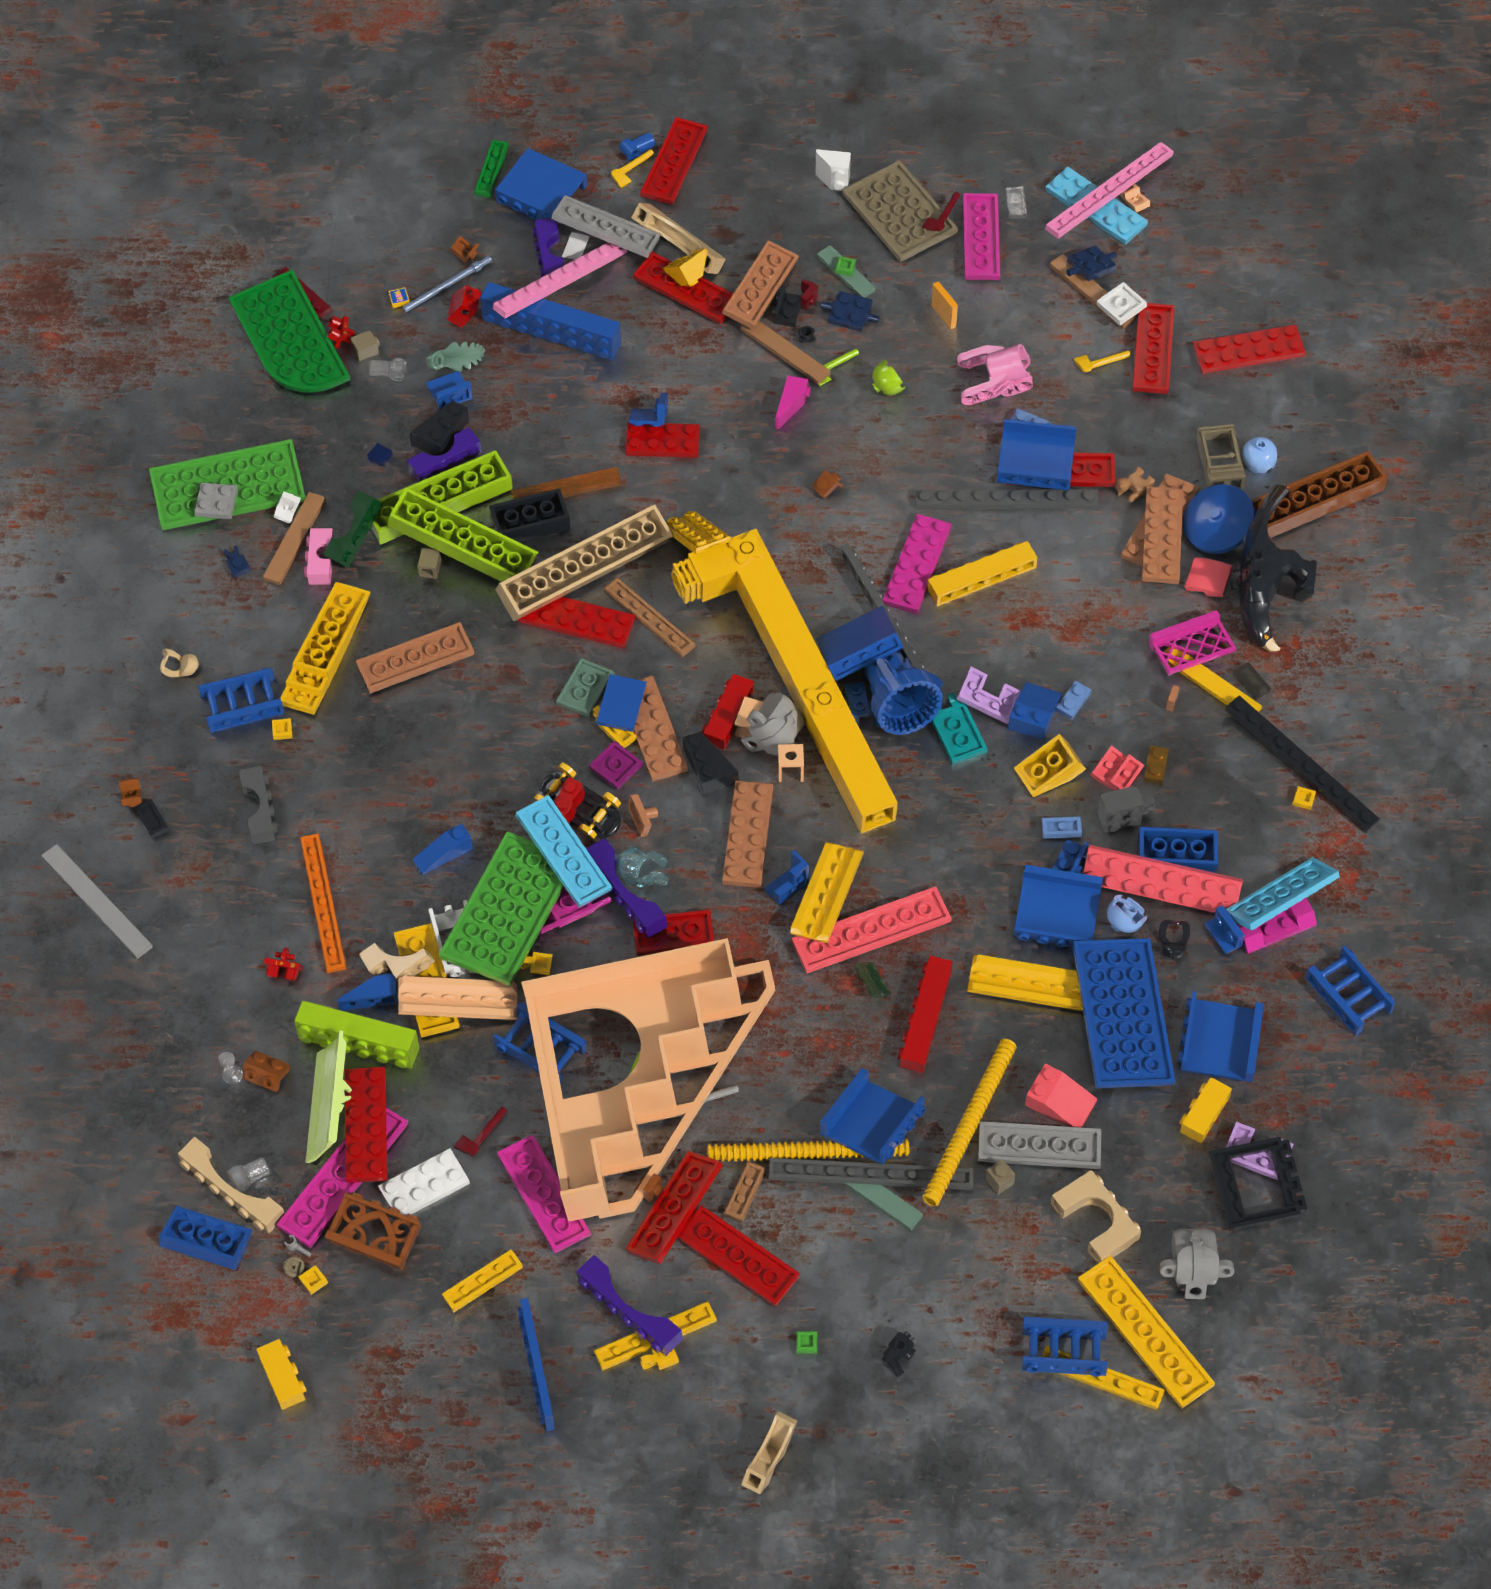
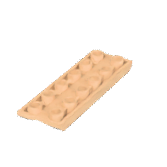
M403 976L398 979V1014L517 1020V984L513 982L511 986L494 980Z

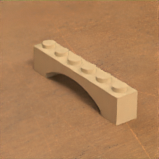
M638 204L631 217L643 227L660 233L662 237L676 245L687 255L692 256V251L706 248L707 256L704 271L710 274L719 273L726 260L723 256L651 204Z
M196 1137L178 1153L179 1164L186 1171L191 1170L199 1182L207 1183L209 1189L214 1194L218 1195L219 1193L230 1207L234 1205L239 1209V1214L245 1219L250 1218L258 1230H264L269 1234L284 1216V1209L269 1196L266 1199L251 1197L228 1185L212 1167L209 1161L212 1157L210 1149Z

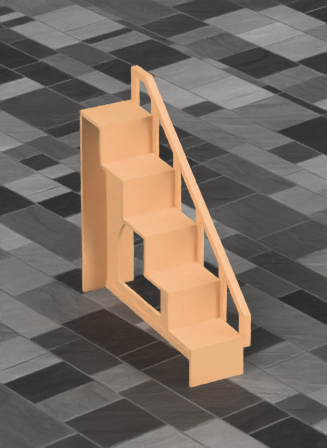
M726 938L522 982L561 1187L560 1194L568 1221L598 1215L601 1219L634 1212L644 1198L643 1188L654 1173L656 1175L659 1174L774 994L775 985L769 960L734 967L729 941ZM763 972L767 986L758 1001L741 1005L737 977ZM600 1008L617 1012L627 1018L637 1030L641 1042L640 1057L631 1074L624 1081L610 1089L563 1099L548 1017L585 1009ZM749 1014L727 1050L709 1055L703 1024ZM717 1064L694 1102L676 1105L670 1074ZM684 1115L662 1152L644 1157L637 1125ZM651 1167L631 1199L609 1203L604 1176Z

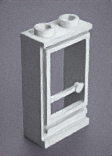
M463 900V905L465 908L467 900ZM447 905L444 907L445 913L434 915L432 908L429 909V916L439 952L443 947L442 944L446 942V940L441 941L439 933L452 930L463 909L453 911L452 906ZM442 960L446 978H456L462 974L475 973L455 964L448 965L447 961Z

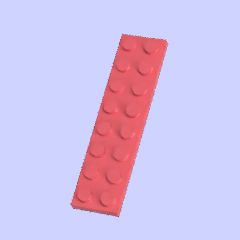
M1089 845L1083 872L1086 875L1103 877L1101 887L1214 913L1216 908L1222 905L1227 909L1238 902L1243 879L1094 845Z
M935 886L837 921L828 943L796 936L792 938V944L806 974L944 925L951 922L952 918Z

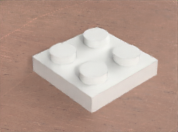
M1122 282L1098 299L1097 306L1117 324L1122 325L1146 308L1147 302L1127 284Z

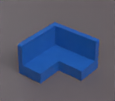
M793 850L791 852V869L767 885L765 892L778 905H781L809 884V864Z

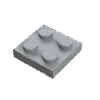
M201 483L195 508V517L232 520L238 492L237 485Z

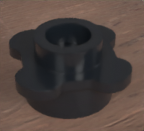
M810 326L799 328L798 334L800 337L798 341L800 343L815 342V329Z

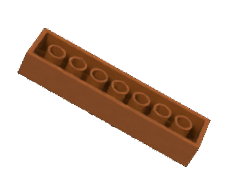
M1367 451L1285 485L1289 491L1277 505L1267 523L1268 534L1272 538L1379 493L1385 489L1388 477L1371 453ZM1268 493L1251 500L1255 507V512L1261 507Z

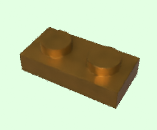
M1150 745L1144 781L1163 784L1169 748Z

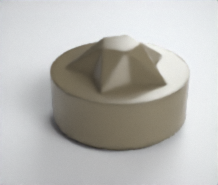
M290 1257L283 1264V1271L290 1278L300 1276L305 1268L304 1262L299 1257Z

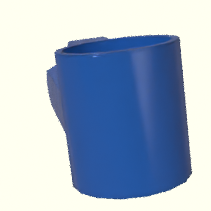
M647 132L633 140L630 138L623 140L619 145V150L629 161H632L639 157L643 151L655 146V140L652 134Z

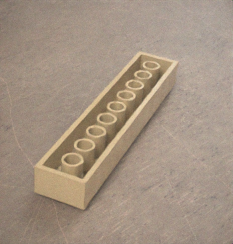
M654 504L499 583L495 591L512 620L516 621L668 543L673 534Z

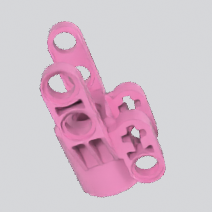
M1017 344L1007 348L985 345L959 354L957 356L959 367L970 369L986 363L990 377L988 382L965 389L961 393L962 404L973 405L997 397L1000 394L1009 397L1030 390L1033 387V378L1030 372H1027L1025 369L1030 365L1031 359L1023 345Z

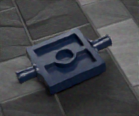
M1095 245L1069 255L1067 262L1073 268L1067 269L1066 274L1069 277L1079 274L1090 281L1116 271L1117 265L1112 259L1117 258V253L1113 251L1104 254Z
M839 291L833 303L826 301L821 303V308L830 310L828 323L862 332L868 320L878 323L880 316L870 314L873 304L872 299Z

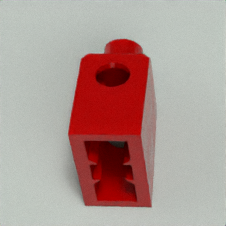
M468 285L454 292L447 321L462 328L476 314L482 295L481 292Z

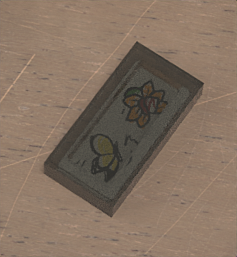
M1249 662L1233 670V675L1255 701L1271 691L1269 685Z

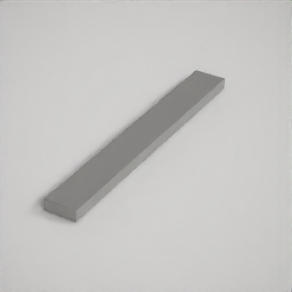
M57 844L41 855L42 859L136 959L153 948L152 944Z

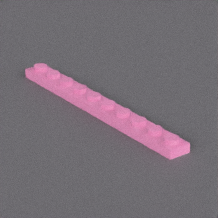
M1162 142L1158 143L1047 223L1045 230L1059 239L1172 157L1174 151Z
M606 243L493 303L492 309L502 317L507 318L626 254L627 250L612 243Z

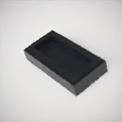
M152 799L134 807L151 839L169 831Z

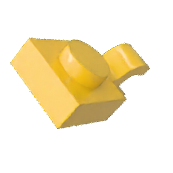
M533 952L532 957H526L521 969L530 967V973L550 975L553 954Z
M652 1348L653 1355L648 1354L640 1357L643 1370L655 1365L661 1370L679 1363L675 1349L665 1356L661 1352L657 1353Z

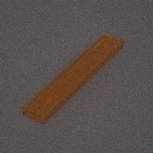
M614 467L511 490L513 499L560 488L562 496L565 498L622 485L618 468Z

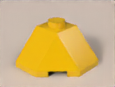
M706 248L692 251V256H682L663 268L664 271L681 286L689 285L691 287L697 284L698 279L703 276L707 256Z

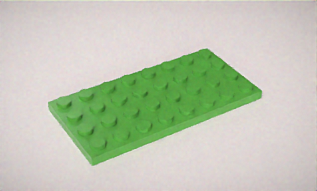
M292 439L149 468L162 531L218 519L195 517V508L201 483L237 485L238 492L233 516L277 507L283 491L301 498L300 502L306 499Z
M508 831L506 832L438 954L439 959L511 986L564 888L533 841Z

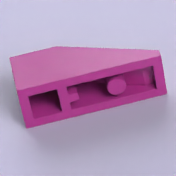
M787 375L775 418L776 429L781 428L805 404L806 397H810L811 387H808L809 379Z

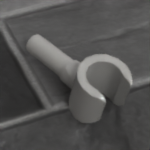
M289 1235L293 1243L287 1244L284 1242L289 1251L297 1250L310 1258L312 1253L301 1247L295 1236Z

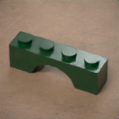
M357 490L349 505L354 515L350 530L342 537L331 538L323 555L349 568L358 549L363 544L364 538L371 529L377 514H379L383 503Z

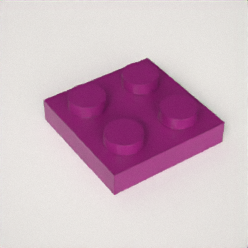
M613 741L589 765V770L618 791L643 766V762Z

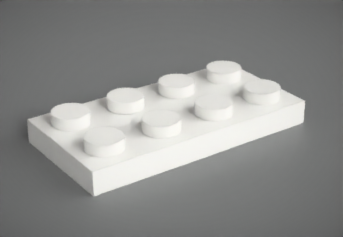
M450 1148L378 1185V1188L388 1206L400 1210V1214L407 1216L408 1213L413 1214L465 1187L470 1182Z

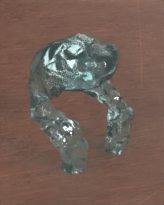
M631 845L626 851L619 854L617 860L618 873L627 883L638 888L651 884H661L663 886L668 884L669 878L661 872L653 871L643 878H638L640 875L639 869L643 861L647 859L655 861L664 868L668 864L667 859L660 853L658 854L656 850L642 853L639 848Z

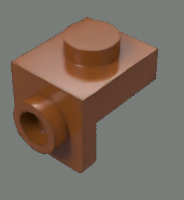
M459 236L449 251L466 263L469 258L473 260L477 255L478 251L476 249L479 244L476 243L473 246L463 237Z
M825 470L811 486L826 499L837 486L842 488L843 484L840 482L842 478L833 471L831 473Z
M139 778L120 780L122 807H135L141 804L142 793Z
M655 1173L643 1188L644 1199L650 1203L655 1196H658L662 1189L661 1177ZM643 1176V1178L640 1180V1182L638 1183V1185H637L636 1188L634 1189V1193L636 1192V1190L638 1189V1187H639L640 1184L642 1183V1181H643V1179L645 1178V1176Z

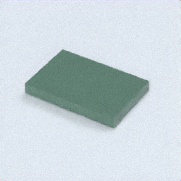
M580 658L558 696L556 705L590 718L593 714V708L598 705L605 692L610 674L615 675L614 671Z

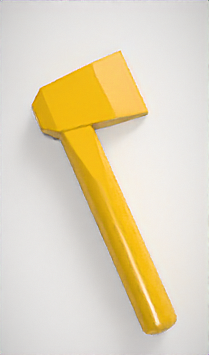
M649 149L622 168L611 171V177L620 188L632 182L625 173L653 156V150Z
M1127 350L1090 362L1087 355L1074 358L1073 360L1082 372H1089L1093 368L1129 358L1131 353Z

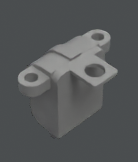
M772 692L770 695H767L759 711L750 712L747 720L751 724L749 732L752 736L743 737L741 742L750 752L765 750L768 754L778 756V745L794 744V739L804 725L805 719L789 697L781 692ZM748 741H753L757 744V747L751 746ZM788 752L785 756L787 759L792 760L795 753Z
M1181 1228L1174 1230L1171 1239L1173 1259H1167L1160 1263V1273L1162 1276L1175 1277L1176 1283L1186 1284L1185 1299H1205L1207 1284H1216L1218 1278H1227L1234 1274L1233 1262L1230 1260H1219L1216 1234L1214 1230ZM1195 1287L1202 1290L1199 1294L1190 1293V1290Z

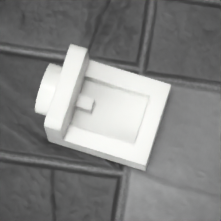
M283 491L273 517L290 524L301 498Z

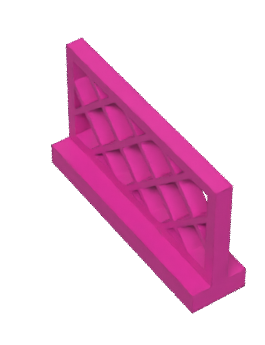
M1217 610L1151 633L1148 641L1150 649H1154L1168 676L1236 651L1234 643L1220 621V614ZM1218 627L1220 631L1219 636L1209 633L1210 629ZM1195 634H1200L1204 636V639L1201 642L1192 639ZM1209 637L1217 640L1215 646L1205 643L1206 638ZM1183 640L1188 643L1186 647L1176 645V641ZM1219 641L1227 643L1229 648L1222 649L1217 647ZM1190 643L1200 646L1199 651L1196 652L1188 649ZM1159 647H1170L1169 654L1162 652ZM1204 647L1213 650L1212 654L1205 655L1201 653V650ZM1173 649L1182 651V657L1179 658L1171 655ZM1185 654L1196 656L1193 661L1185 660ZM1169 659L1179 662L1178 666L1170 668L1168 664Z

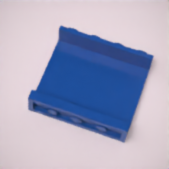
M527 148L495 189L496 201L537 220L552 218L553 212L565 195L572 197L578 188L584 190L587 187V174Z
M1004 419L997 483L1069 490L1077 427Z
M883 605L816 638L835 681L877 661L879 658L904 648Z
M1025 865L1014 937L1023 941L1029 939L1037 940L1041 944H1047L1048 942L1056 943L1060 947L1072 946L1074 941L1093 940L1103 877Z
M1193 991L1192 997L1187 998L1186 1010H1189V1015H1185L1183 1027L1187 1029L1186 1033H1182L1180 1045H1184V1049L1179 1051L1178 1062L1181 1063L1180 1070L1252 1083L1264 1003L1256 1002L1255 1008L1250 1009L1196 999L1197 992Z
M861 1068L820 1121V1135L883 1165L887 1159L892 1158L895 1148L903 1143L906 1133L912 1131L918 1117L921 1118L926 1110L924 1097L921 1096L916 1103H913L869 1082V1071Z

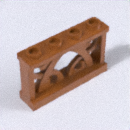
M345 1192L331 1227L325 1235V1239L332 1244L403 1271L411 1248L422 1227V1224L418 1221L419 1218L409 1213L407 1216L402 1215L400 1210L391 1206L388 1209L384 1208L380 1202L373 1199L366 1201L358 1193L352 1192L348 1194ZM352 1205H357L360 1207V1212L354 1213L352 1210V1214L356 1218L352 1221L347 1216V1209ZM366 1208L372 1210L373 1212L366 1213ZM388 1217L395 1219V1221L391 1223ZM344 1218V1220L349 1224L340 1232V1234H337L339 1226ZM381 1219L388 1237H379L370 1246L366 1245V1234L360 1226L366 1222ZM400 1224H406L410 1228L409 1234L404 1238H396V1235H400L405 1231L398 1229ZM355 1229L361 1233V1237L358 1240L353 1239V1236L357 1234L354 1231ZM380 1242H389V1244L383 1243L385 1245L383 1250L378 1248ZM397 1243H405L400 1256L396 1257Z

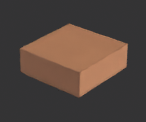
M1173 685L1166 704L1167 711L1173 712L1180 687Z

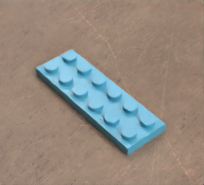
M1067 167L1046 185L1045 191L1068 207H1071L1095 190L1097 186ZM1115 198L1086 218L1124 245L1131 241L1148 224V220Z
M549 795L516 812V818L578 908L612 890L611 884Z
M1312 857L1228 907L1226 910L1236 923L1251 931L1340 877L1339 871Z

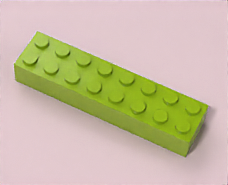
M496 450L407 487L456 512L513 489L512 477ZM404 489L377 499L383 505L371 529L380 545L405 535L387 526L389 515Z
M407 487L389 515L387 526L501 582L534 566L539 553Z

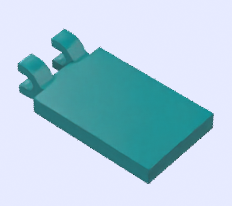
M954 692L947 694L948 699H946L949 707L940 709L937 716L931 722L952 765L987 753L988 748L966 704H959Z

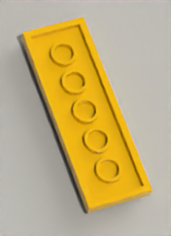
M432 923L394 932L400 957L412 955L425 949L435 960L428 969L421 971L414 977L446 978L442 959H439L438 954L440 952ZM415 1015L421 1038L460 1028L457 1017Z

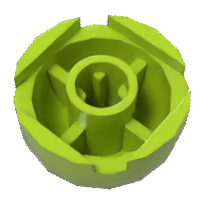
M883 360L873 371L872 378L874 383L872 386L877 393L881 391L884 395L894 396L903 391L905 386H900L903 383L892 366L885 365L888 361Z

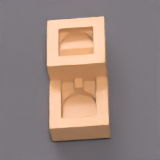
M1133 184L1119 194L1134 212H1139L1150 206V200L1140 193V187L1136 184Z

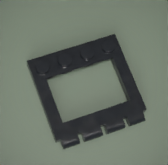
M1281 1137L1209 1151L1208 1154L1228 1231L1299 1217L1301 1212L1308 1210L1304 1195L1296 1196V1194L1303 1193L1299 1176L1291 1177V1175L1297 1174L1298 1171L1294 1157L1286 1158L1287 1155L1293 1154L1289 1139L1281 1140ZM1270 1151L1285 1207L1245 1215L1231 1159Z

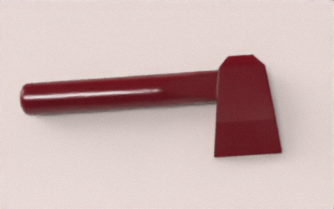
M953 193L938 220L928 217L922 228L939 232L945 227L944 222L959 199L960 193Z
M500 1107L473 1141L462 1135L454 1145V1148L470 1156L476 1155L481 1143L506 1114V1108Z

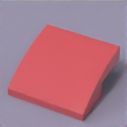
M1194 557L1185 584L1186 591L1204 592L1206 596L1224 597L1233 569L1232 565L1212 559Z
M1111 745L1090 776L1113 790L1130 787L1145 765L1130 754L1126 757Z

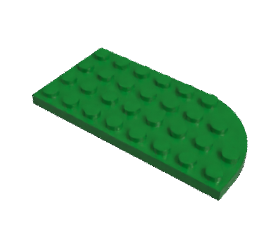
M293 269L228 297L264 369L275 382L293 391L310 393L325 391L351 380L331 340L327 338V333Z

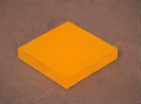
M936 282L933 284L931 306L951 330L956 327L958 304L940 282Z

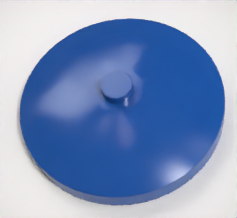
M1226 484L1208 487L1196 494L1188 503L1183 515L1184 533L1189 542L1202 552L1209 554L1229 552L1245 542L1249 525L1256 514L1255 507L1249 496L1238 487Z

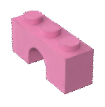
M310 528V536L306 538L309 551L305 552V561L308 562V565L304 566V577L308 578L309 585H331L330 559H322L320 557L323 555L331 538H334L332 528Z

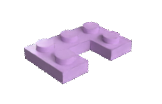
M970 667L957 700L1008 724L1010 714L1021 691L1005 683L999 696L996 697L982 690L988 675Z
M1236 1122L1226 1148L1250 1143L1255 1129ZM1270 1151L1268 1153L1262 1152L1231 1159V1162L1278 1181Z

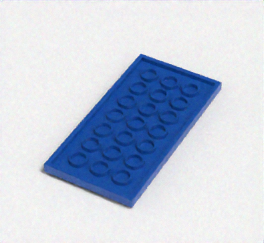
M1150 938L1074 941L1072 947L1095 1087L1119 1088L1174 1085L1175 1076Z

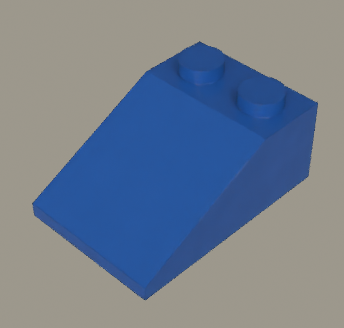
M1026 682L1010 714L1008 729L1044 740L1062 693Z

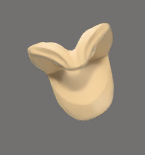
M166 648L162 651L164 658L161 661L160 670L165 676L172 678L189 676L199 666L197 657L193 654L181 656L175 651ZM169 656L176 658L180 662V668L177 671L164 667Z

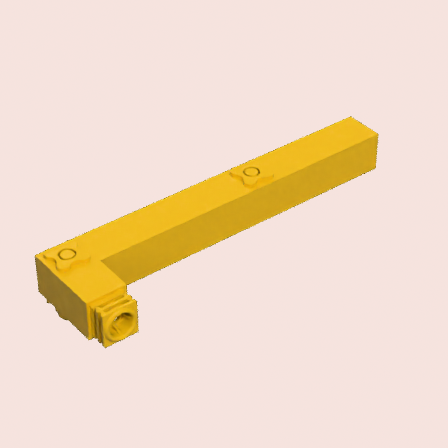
M757 529L731 538V542L726 544L717 543L713 547L709 546L702 553H688V558L685 561H679L677 564L673 563L672 580L678 595L685 604L688 601L692 602L694 599L698 600L700 598L702 602L734 590L738 591L795 706L802 713L805 719L804 723L859 832L862 834L895 821L898 802Z

